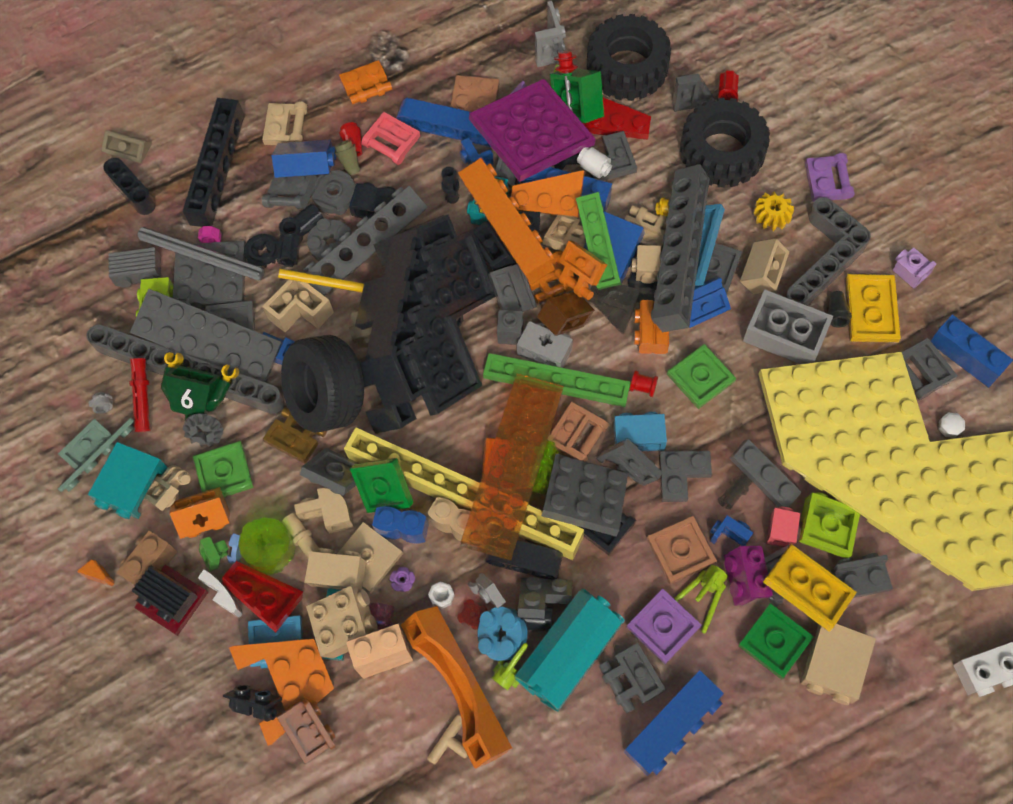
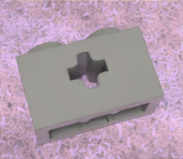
M529 321L517 343V355L536 363L563 368L572 351L573 339L565 333L555 336L544 324H535Z

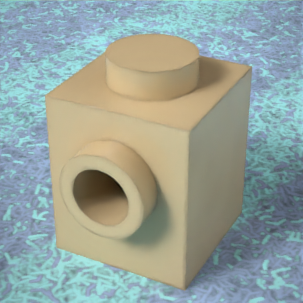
M637 246V258H632V272H636V281L646 284L658 282L657 273L660 270L661 246Z

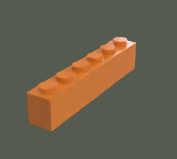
M482 158L458 172L464 185L530 284L532 285L554 271L555 268L551 262L555 259L548 247L542 248L540 243L543 241L536 230L531 232L528 227L531 225L529 219L524 212L519 214L517 209L520 207L514 197L508 198L506 195L508 189L501 179L499 181L495 179L497 173L490 163L486 165Z

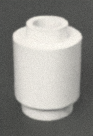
M593 147L583 148L577 158L580 167L597 178L607 176L612 168L610 164L611 158Z

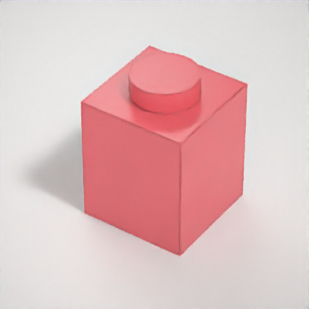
M789 507L774 508L770 515L766 544L778 547H785L790 544L795 545L800 513L794 512Z

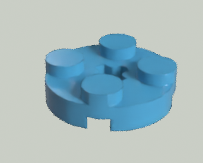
M495 607L481 614L478 626V649L482 654H486L493 660L508 661L512 660L523 643H526L527 626L524 619L518 617V612L515 609ZM502 627V630L506 631V636H503L500 640L499 630Z

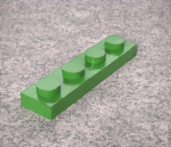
M596 192L578 197L576 201L588 251L607 264L597 284V289L601 290L620 285L621 281L600 194Z

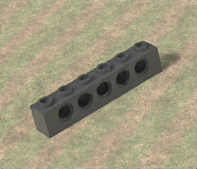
M410 186L406 189L400 187L391 195L394 198L388 204L385 201L374 209L376 212L374 216L370 219L367 216L364 217L356 225L358 229L352 234L349 231L339 239L341 243L333 249L330 246L321 254L323 258L317 264L312 261L303 271L309 274L324 276L321 268L324 265H331L335 273L330 277L344 280L376 253L373 244L401 232L427 209L426 204ZM394 206H401L405 214L398 217L394 215L392 208ZM378 220L386 222L387 230L378 231L375 228V222ZM366 235L370 240V244L368 246H360L357 242V237ZM342 250H349L352 253V259L347 262L342 261L339 253ZM308 283L324 296L333 289V287Z

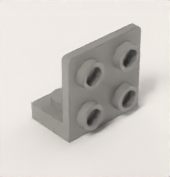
M547 1V29L535 32V62L537 67L559 63V61L554 60V57L558 56V52L565 51L563 38H566L564 25L559 24V10L554 8L552 1Z

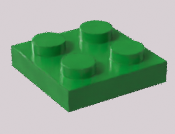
M397 458L354 464L350 468L367 513L375 512L376 508L382 506L395 509L410 508L414 503Z
M770 603L738 647L782 680L814 636Z

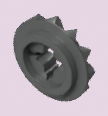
M194 414L188 417L183 425L184 437L190 438L191 444L197 442L201 447L204 444L211 447L214 443H219L223 435L221 423L216 418L207 414ZM199 428L204 432L207 431V434L198 432Z

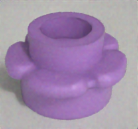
M399 567L397 571H393L390 575L391 587L395 591H409L415 582L414 573L410 572L407 567ZM401 577L405 578L403 582L400 581Z

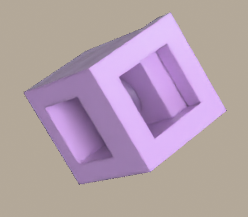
M915 248L909 252L905 249L896 257L897 263L893 271L914 289L931 274L936 263L934 261L930 262Z

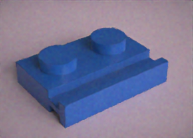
M717 276L704 282V285L695 286L689 328L731 309L720 277Z

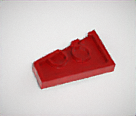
M603 97L604 117L583 123L591 134L610 135L624 131L627 138L648 140L651 116Z

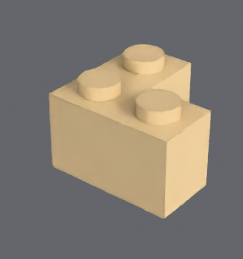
M288 280L262 306L268 320L284 332L301 316L319 329L334 313L329 299L308 283Z

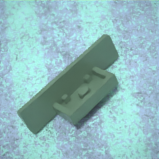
M130 418L112 435L96 419H93L58 453L76 470L58 490L63 492L66 489L70 492L80 482L77 477L83 471L88 474L98 464L95 460L102 453L107 456L115 446L113 442L119 436L125 438L134 429L131 425L134 420Z

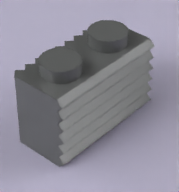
M155 247L108 253L109 278L115 286L129 287L132 284L141 283V279L161 278V256Z

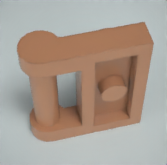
M571 402L546 440V445L570 458L587 462L588 454L601 433L606 432L609 424L604 419ZM588 423L592 424L594 428L580 450L577 451L573 448Z

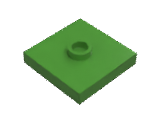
M705 344L667 371L669 378L698 410L736 381V377Z
M241 441L193 456L202 492L220 487L223 496L227 497L254 488Z

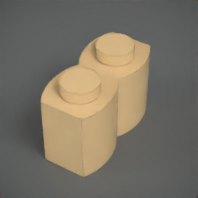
M437 497L428 511L430 522L436 529L445 533H452L462 543L474 545L482 531L481 520L476 514L465 509H458L448 499Z

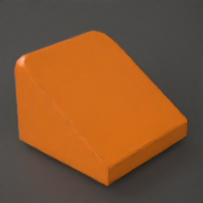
M91 559L77 571L87 579L109 586L115 584L109 573L96 560Z

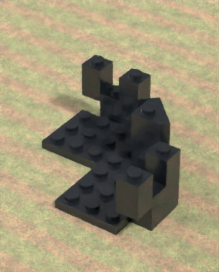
M449 214L423 222L402 233L373 244L382 267L385 266L383 277L364 283L355 326L361 330L372 327L366 357L358 361L362 370L364 387L375 385L382 400L381 403L366 411L375 434L401 429L416 420L417 418L410 401L421 395L430 416L439 414L483 386L455 319L496 296L488 276L489 270L473 230L457 236Z

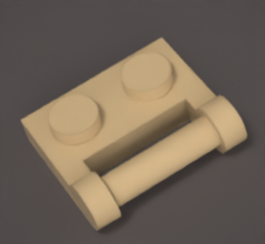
M296 102L295 104L269 103L262 139L264 145L302 142L303 136L301 133L304 115L307 113V104L304 102ZM295 115L293 133L288 135L290 117Z

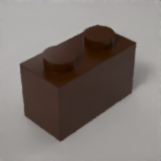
M570 292L567 294L563 293L557 297L547 298L542 303V309L537 317L555 336L584 327L595 309L583 297Z

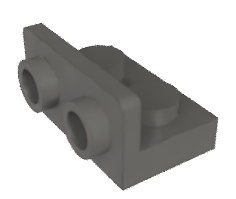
M871 553L863 556L862 560L853 561V558H845L837 561L838 564L831 570L834 576L857 592L853 598L888 592L893 589L885 565L888 561L887 555L879 556L878 553Z

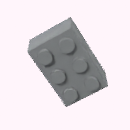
M764 289L743 342L798 364L814 363L833 316Z

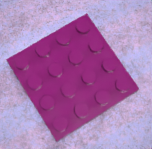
M545 79L469 113L471 123L519 182L581 152L585 147L595 145V137Z

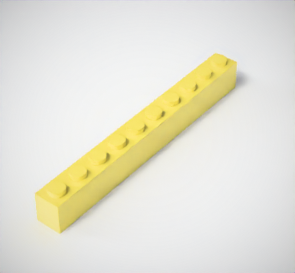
M355 428L344 447L347 457L358 463L397 458L407 486L434 498L448 499L458 509L471 511L480 519L539 546L557 550L563 553L564 557L572 561L583 540L584 529L572 524L542 517V510L361 429Z

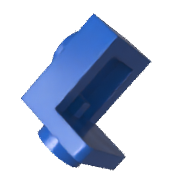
M469 138L461 141L462 151L459 153L464 164L468 163L470 165L482 158L486 165L489 163L491 165L494 164L491 150L478 154Z
M727 515L723 522L718 519L711 529L710 533L713 534L710 542L715 544L723 533L739 545L746 546L753 532L750 531V527L743 521H735Z

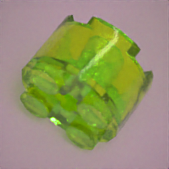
M265 517L248 522L242 528L238 544L240 554L251 568L268 575L283 571V568L288 565L290 560H293L296 549L292 541L293 537L279 520ZM271 543V545H267V549H263L266 544Z

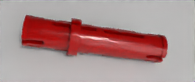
M146 358L130 359L131 381H129V384L132 386L134 432L151 431Z

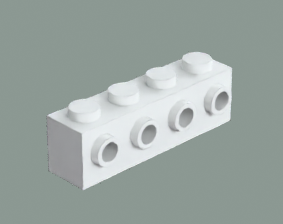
M1013 642L966 658L953 665L967 695L977 693L979 697L995 692L993 686L1002 684L1003 688H1007L1013 685Z

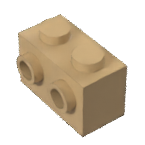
M777 239L754 242L740 282L753 294L763 293L764 289L770 292L776 291L789 251Z
M319 548L318 552L310 551L304 583L312 587L339 590L349 586L362 588L366 561L359 557V553L344 551L343 555L334 554V550Z

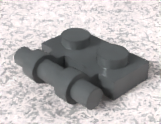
M638 643L615 656L619 664L617 668L612 669L608 661L599 666L603 673L602 678L606 684L609 683L616 695L614 699L618 706L621 705L626 714L635 709L630 700L637 695L643 705L666 691ZM623 674L632 686L626 691L618 679Z

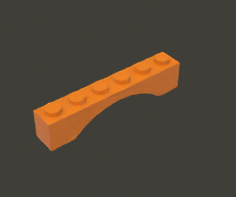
M435 606L414 612L401 624V627L412 648L422 654L436 667L452 690L462 720V745L471 763L477 769L497 760L511 750L512 746L440 610Z

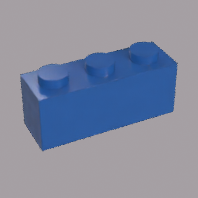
M953 314L931 339L936 349L988 388L1013 361L1011 357Z

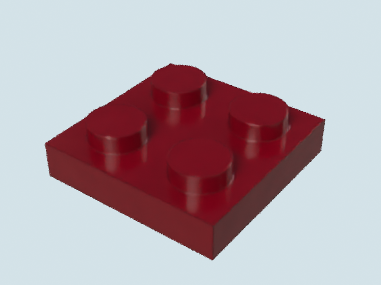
M164 565L161 572L198 596L179 623L174 619H171L168 623L156 615L159 609L153 605L147 609L140 603H137L134 608L178 636L208 592L169 566Z

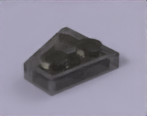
M623 284L598 290L596 285H592L590 290L594 295L589 301L621 334H625L640 296V290Z

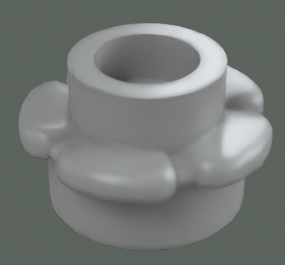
M98 392L92 396L88 404L95 413H106L113 407V397L105 392Z

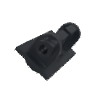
M238 685L234 690L223 694V697L230 699L229 707L233 712L250 716L252 715L253 707V717L267 722L276 718L277 710L275 709V703L282 700V697L272 695L270 691L254 690L248 685Z

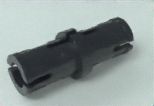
M450 166L445 167L441 172L443 178L441 187L445 193L447 203L454 204L459 200L458 190L460 185L458 179H456V170Z

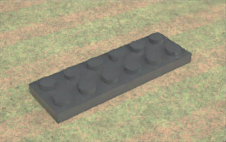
M148 289L130 331L134 335L220 367L228 364L230 365L228 370L234 371L235 368H238L240 374L265 383L283 344L271 337L151 289Z

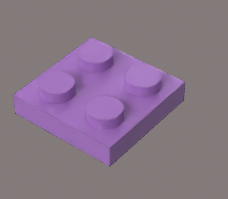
M662 589L626 628L666 664L702 625Z

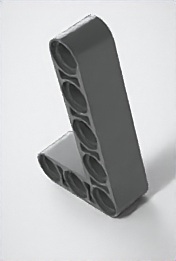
M824 197L815 200L809 214V221L836 244L788 289L785 296L793 300L792 298H797L800 301L799 303L806 306L817 298L864 252L871 238L870 231L833 201ZM807 283H812L815 285V287L810 286Z

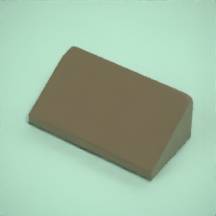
M105 130L101 152L142 163L152 142Z

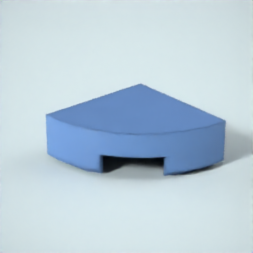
M234 533L229 541L232 551L230 555H227L230 564L240 561L247 545L242 536Z

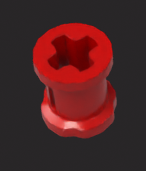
M635 370L629 391L633 392L636 390L648 393L650 397H653L659 377L641 375L639 371Z

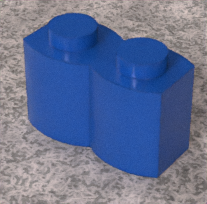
M382 506L376 508L372 526L385 539L402 538L406 542L419 544L426 541L429 524L426 516L420 512L411 510L400 512L393 507Z

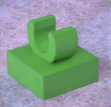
M210 536L201 539L199 553L208 571L218 569L220 559L228 555L226 551L229 548L225 540L213 544Z

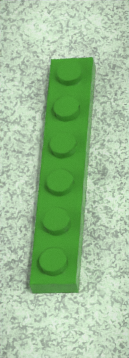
M491 353L488 354L483 373L484 379L626 407L631 383L630 381Z

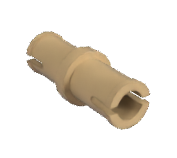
M291 513L282 520L283 525H285L293 537L292 542L295 546L300 547L307 559H309L310 551H319L318 546L311 537V531L305 529L296 513Z

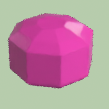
M203 226L199 229L198 239L201 243L221 242L222 233L220 229L213 226Z

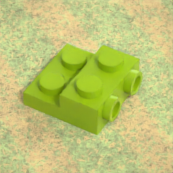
M812 492L804 501L800 522H803L799 542L842 558H850L853 552L860 514L846 504L830 499L826 494Z

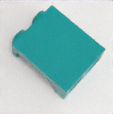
M117 442L91 487L88 496L95 501L94 505L106 511L108 508L116 510L115 513L128 520L131 516L139 519L141 516L138 512L140 504L156 475H163L167 466L159 458Z

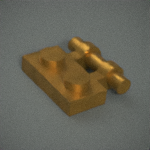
M285 407L281 413L283 417L287 418L285 423L275 419L263 440L272 447L306 464L319 444L317 440L312 438L313 435L317 434L324 437L327 431L315 433L305 429L302 433L294 429V426L298 423L291 415L289 409Z

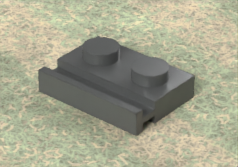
M518 264L488 274L500 310L525 312L537 307L528 280Z

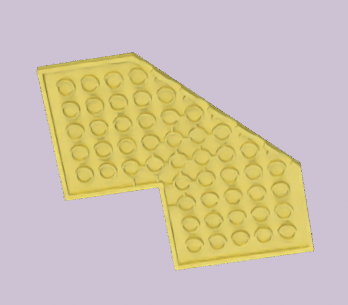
M902 352L760 370L758 374L783 466L789 470H795L805 477L804 480L821 491L825 490L834 496L836 501L846 504L867 518V522L884 533L888 532L897 538L900 544L915 554L919 553L930 560V564L948 576L951 574L963 582V586L969 590L976 591L1013 585V431L930 442Z

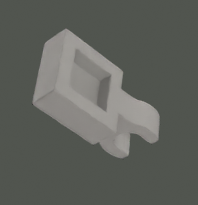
M483 573L479 574V577L475 580L476 583L468 582L471 591L474 594H479L486 604L491 602L499 608L506 602L494 583Z

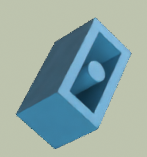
M646 412L643 415L622 413L614 417L615 444L628 438L637 445L640 451L665 450L667 444L665 414H658L657 412Z

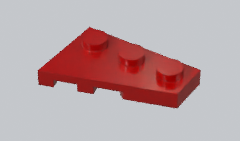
M238 561L222 577V585L275 633L303 598V591Z

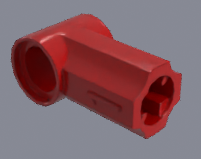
M726 70L724 73H720L718 98H725V100L734 98L738 102L739 75L734 71Z

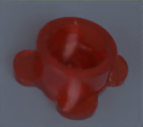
M468 599L464 602V609L458 614L457 619L461 624L465 623L471 626L473 630H477L481 614L488 610L486 606H479L472 599ZM471 612L475 613L474 617L470 616Z

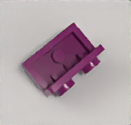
M739 546L724 555V566L728 573L730 593L733 597L734 606L745 605L757 598L773 596L772 589L763 583L768 575L762 546Z

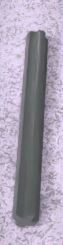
M141 227L137 233L142 241L258 281L262 280L265 274L263 267L146 227Z

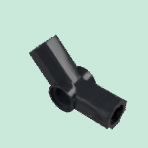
M310 204L293 218L287 217L279 223L278 264L285 267H293L298 264L300 243L303 240V236L315 227L320 219H324L314 204Z

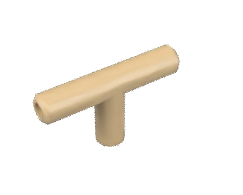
M460 714L455 716L427 757V760L431 763L436 764L447 747L464 759L468 757L462 743L454 738L462 727Z

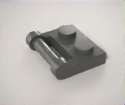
M316 175L278 178L274 176L267 194L262 197V205L265 208L295 206L297 209H305L317 180ZM278 196H296V197H278Z
M929 338L902 352L912 387L916 391L915 395L919 400L926 398L934 391L954 381L958 376ZM911 359L928 381V385L924 386L906 363V360Z

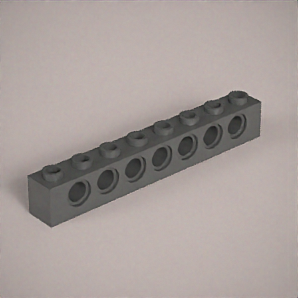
M701 164L675 170L674 181H672L669 213L666 217L667 226L666 232L663 235L664 245L663 251L660 254L661 264L660 270L657 273L658 283L657 289L654 292L655 302L654 308L651 311L653 323L662 332L685 329L690 326L710 180Z

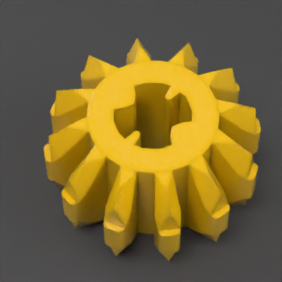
M775 191L771 193V196L765 193L762 195V198L756 201L753 213L757 217V224L763 223V229L769 226L772 231L776 230L777 227L782 230L786 224L791 222L794 206H791V199H784V193L780 196L776 195Z

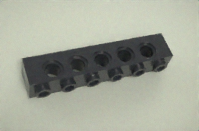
M216 99L182 211L190 226L203 227L213 225L244 120V113L239 100Z

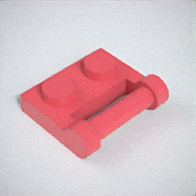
M383 112L362 138V145L377 150L391 158L395 164L400 165L405 155L420 138V131ZM379 136L399 148L395 151L375 140V138Z

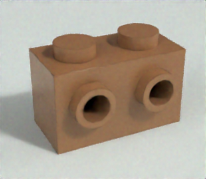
M148 531L146 535L138 539L136 548L130 556L122 560L117 574L135 586L150 565L161 571L164 565H168L178 551L169 543Z

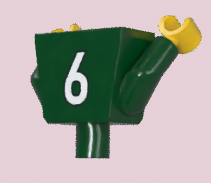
M171 352L166 353L164 360L168 367L164 369L161 390L170 403V409L173 412L185 414V420L194 414H208L215 411L224 400L230 388V379H235L239 375V369L235 368L233 374L229 376L227 371L230 365L227 364L221 370L223 375L221 380L220 375L179 366L184 360L181 353H176L174 361V354Z

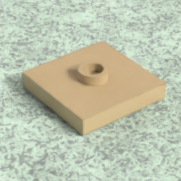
M364 522L337 553L343 555L344 551L357 552L359 557L366 561L362 587L369 593L374 591L403 555L400 549Z

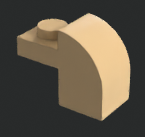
M328 488L317 489L318 499L306 498L301 503L294 505L296 515L300 521L323 516L324 525L329 534L354 527L350 510L344 498L340 494L333 493Z

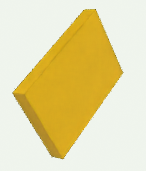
M847 274L845 278L847 305L852 315L849 323L850 341L899 342L901 336L895 275Z
M792 544L789 545L763 581V583L829 632L834 628L857 593Z

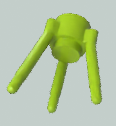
M710 565L707 571L702 570L695 580L673 598L678 602L700 582L703 588L695 598L697 602L703 598L707 591L714 593L716 590L701 630L702 633L707 632L721 594L726 588L724 582L728 576L721 568L715 565Z
M523 643L509 664L507 662L504 664L505 661H498V664L492 670L495 673L491 678L507 691L511 686L516 689L519 685L515 680V675L518 671L514 666L528 647L527 643Z

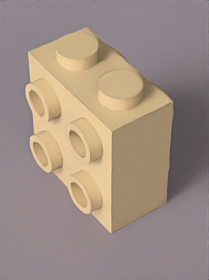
M349 586L306 606L320 657L336 658L349 652L346 642L376 632L377 622L371 615L369 609L370 599L364 589Z

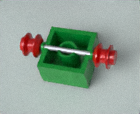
M569 50L560 51L558 56L554 57V60L559 61V66L555 67L557 72L550 74L552 89L582 123L604 117L601 71L577 69L578 66L573 64V59L577 55L572 54V51Z

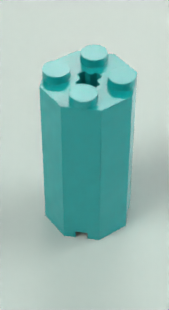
M582 588L517 672L515 680L533 696L539 697L543 704L559 712L620 629L625 619L617 612L609 609L611 604L599 595L595 598L590 592Z

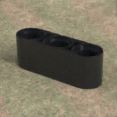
M119 158L108 159L104 163L103 169L114 187L139 214L148 215L155 210L156 203L148 189Z
M494 535L491 537L485 562L496 567L543 579H557L563 553L551 548Z

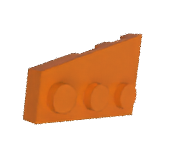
M582 170L512 186L511 196L514 197L520 207L517 211L540 212V214L579 218L576 198L582 196L585 171Z

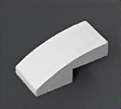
M203 570L198 579L217 591L213 601L240 618L243 613L233 595L213 575Z

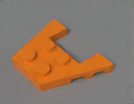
M314 638L229 647L238 670L265 659L278 694L282 697L281 701L285 710L303 698L307 699L309 703L314 701L317 704L334 689ZM277 717L268 722L264 720L259 722L268 746L272 745L285 733Z

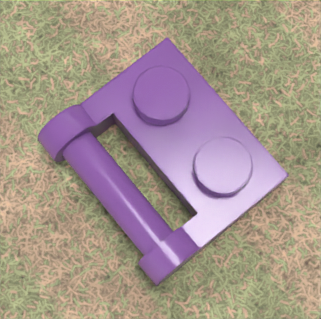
M845 153L829 157L806 159L805 167L812 202L822 197L830 200H842L852 198L855 195L854 188L850 185L846 166L848 159ZM831 167H837L841 189L835 188Z

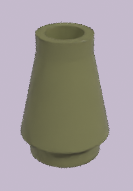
M351 140L336 144L334 146L336 150L334 153L347 174L353 175L358 173L360 168L355 144H352Z

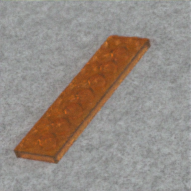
M516 374L461 539L460 547L512 560L564 386Z

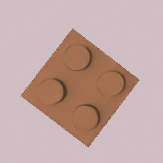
M456 75L451 107L473 112L497 101L499 79Z
M694 516L647 536V541L669 584L708 568L717 562Z

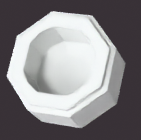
M948 412L939 420L938 430L945 437L956 438L965 430V420L958 413Z
M441 581L432 585L428 594L432 605L441 609L450 606L455 597L450 584Z

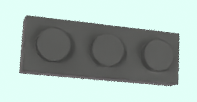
M749 439L744 440L729 457L778 508L790 507L801 494V491Z

